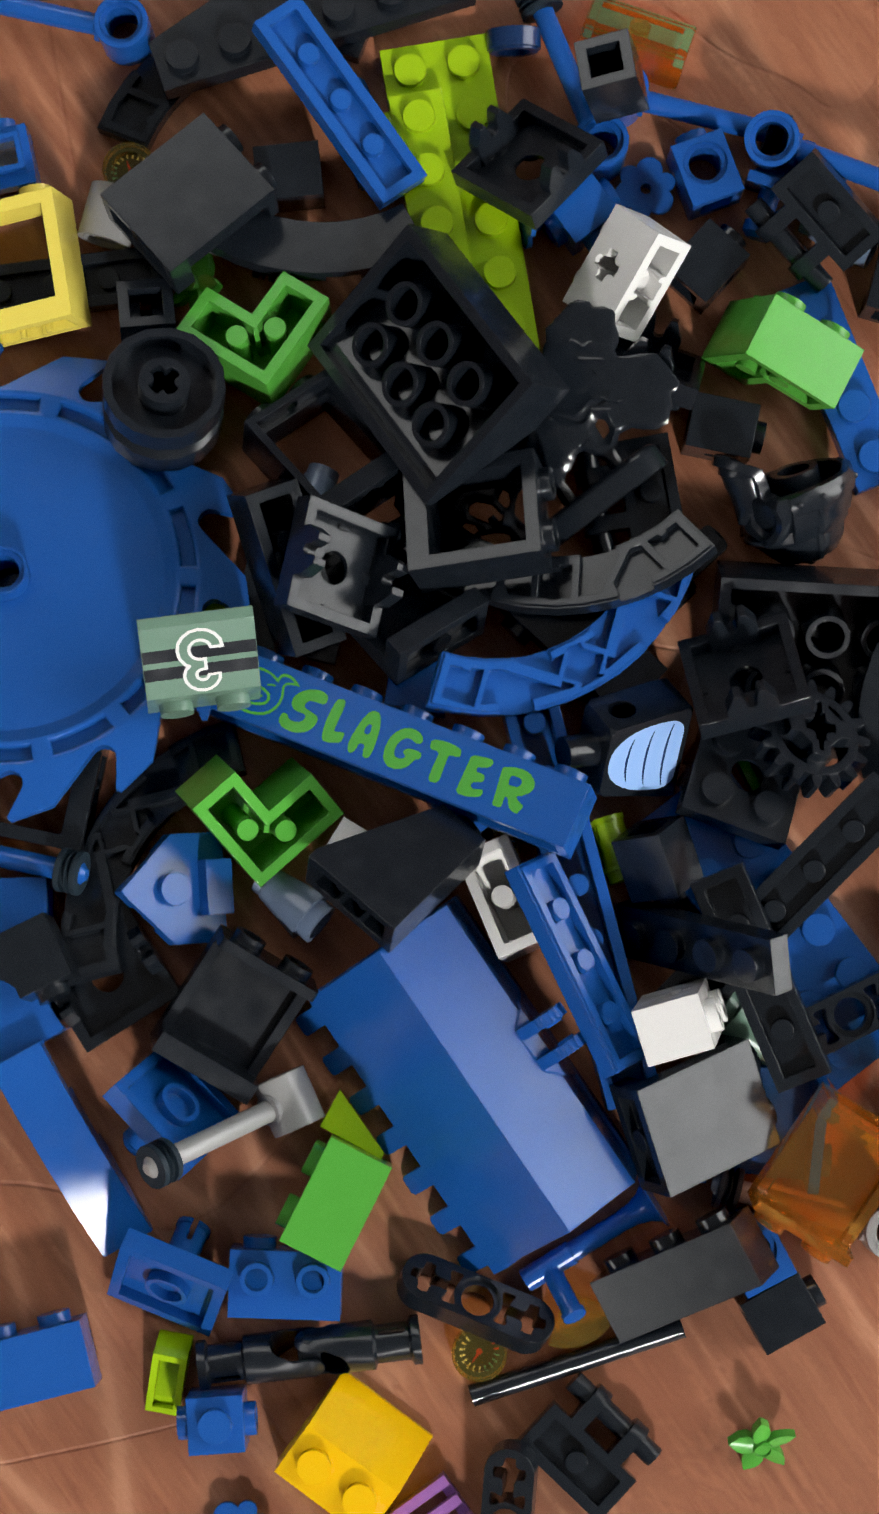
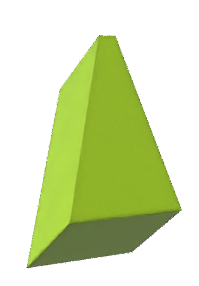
M339 1089L320 1127L382 1159L385 1154L341 1089Z
M160 1329L152 1356L145 1404L146 1411L176 1416L177 1406L182 1404L194 1335Z

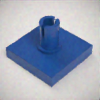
M155 1052L150 1054L102 1096L129 1125V1128L123 1133V1142L127 1150L134 1156H136L137 1150L141 1146L158 1138H167L174 1144L240 1113L219 1089ZM207 1154L184 1164L182 1177Z
M188 1216L180 1217L177 1220L176 1228L169 1244L129 1227L119 1249L107 1295L209 1337L234 1270L200 1257L203 1247L211 1235L208 1225L199 1220L192 1238L187 1239L194 1218Z

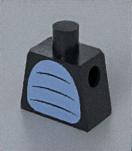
M667 678L653 680L591 699L585 705L580 734L557 738L555 743L557 763L570 766L587 775V783L591 784L596 794L603 797L673 795L694 708Z

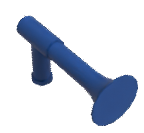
M639 1178L636 1194L625 1206L569 1242H563L519 1270L524 1283L530 1291H534L545 1283L547 1284L565 1324L575 1323L586 1314L584 1306L580 1304L564 1274L566 1270L579 1263V1260L639 1224L655 1221L663 1222L668 1227L670 1226L654 1194L642 1190Z

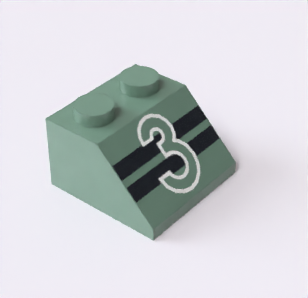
M252 605L136 620L148 714L160 712V717L163 719H177L193 715L194 708L211 705H217V710L222 712L238 711L250 707V700L260 699L261 680Z

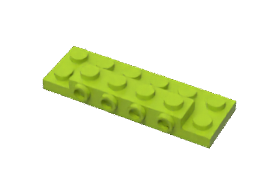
M486 33L380 50V63L389 110L383 113L427 173L423 183L401 196L404 198L408 214L415 225L444 232L450 236L540 351L518 220L456 186L451 172L471 151L469 146L471 124L477 121L487 128V108L490 105L499 108L489 51H487Z

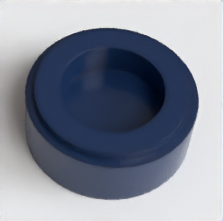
M506 25L494 27L486 31L487 51L492 56L524 57L534 55L541 50L539 27L531 25Z

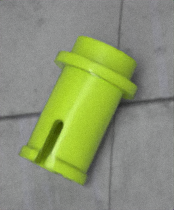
M623 812L591 821L593 833L605 868L603 872L607 876L610 885L624 882L611 843L627 830L623 819Z

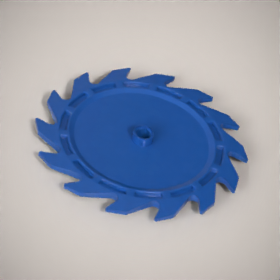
M0 343V356H1V354H2L4 348H3V345ZM63 356L6 385L0 386V571L13 569L19 572V577L12 585L0 587V779L8 775H16L23 782L22 788L7 816L11 823L55 808L92 757L100 750L107 749L116 754V791L120 793L154 762L162 718L160 717V712L148 714L136 620L202 612L211 604H220L225 608L250 605L246 576L199 526L201 519L208 514L233 518L226 496L232 494V490L223 477L193 465L177 471L155 472L133 465L115 451L104 430L103 402H88L80 396L81 391L88 384L103 374L107 360ZM213 705L196 707L202 721H208Z

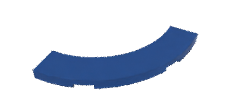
M693 573L674 585L645 599L605 610L585 630L545 651L516 658H476L442 651L437 660L424 707L457 715L501 717L539 712L581 697L619 675L647 650L677 611L689 587Z

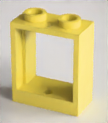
M29 184L21 187L18 190V195L0 199V226L43 216L55 296L0 309V343L3 347L92 326L73 203L70 198L49 184Z

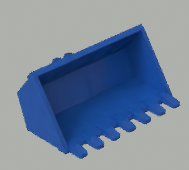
M458 894L432 911L390 953L383 947H379L319 988L318 995L313 1002H310L313 1007L296 1018L298 1026L306 1036L311 1035L325 1025L338 1043L339 1047L323 1057V1063L332 1075H337L352 1065L366 1086L349 1098L357 1113L363 1115L380 1105L392 1123V1127L376 1137L384 1153L390 1155L407 1145L420 1166L403 1177V1181L411 1193L416 1195L434 1185L447 1206L430 1217V1221L438 1233L443 1235L461 1225L474 1246L465 1250L457 1257L461 1267L476 1272L488 1266L493 1274H496L508 1268L523 1256L570 1233L636 1181L637 1172L627 1142L568 1057L586 1043L581 1032L571 1033L561 1041H557L549 1028L561 1021L562 1016L567 1013L562 1003L558 1002L540 1014L537 1012L505 963L498 959L494 947Z

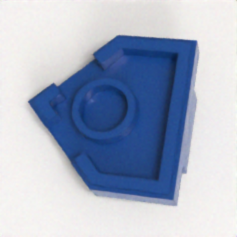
M211 832L163 835L149 851L150 854L131 876H128L114 893L129 908H134L153 926L154 931L168 945L209 943L220 924L227 927L226 914L234 913L231 858H223L222 845Z

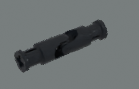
M418 1314L409 1315L407 1321L374 1325L370 1319L329 1324L318 1328L304 1327L245 1334L242 1336L241 1341L208 1344L204 1339L197 1340L195 1344L200 1390H209L212 1383L245 1380L248 1385L309 1378L327 1373L343 1374L376 1370L379 1363L412 1360L415 1365L423 1364ZM293 1347L298 1351V1361H289L279 1357Z

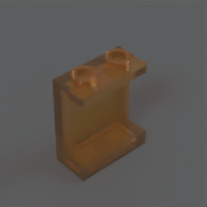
M822 1082L747 1191L752 1207L755 1210L753 1214L755 1219L776 1234L782 1235L784 1230H787L802 1239L803 1241L800 1243L802 1248L817 1260L829 1264L834 1259L843 1266L848 1267L854 1259L851 1252L852 1244L879 1207V1117Z

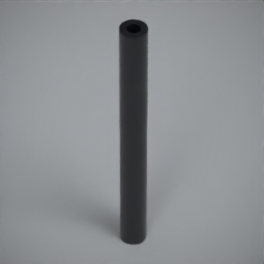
M677 1320L620 1344L616 1336L470 1384L468 1387L473 1404L476 1407L686 1338L681 1320Z

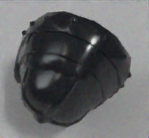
M713 455L712 465L718 467V475L721 476L731 498L738 525H741L740 537H744L745 544L756 547L783 565L800 563L812 565L837 548L844 532V520L848 515V509L851 507L852 489H854L855 480L858 477V473L854 471L849 460L840 457L818 458L791 463L764 474L763 469L741 463L735 458Z

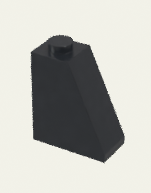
M440 805L317 848L309 855L306 882L390 953L479 866L486 840L481 836L479 829L470 819L463 815H455L445 805Z

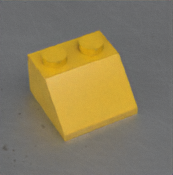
M343 1373L339 1374L279 1456L274 1472L330 1514H385L402 1490L431 1441L433 1434L354 1375Z

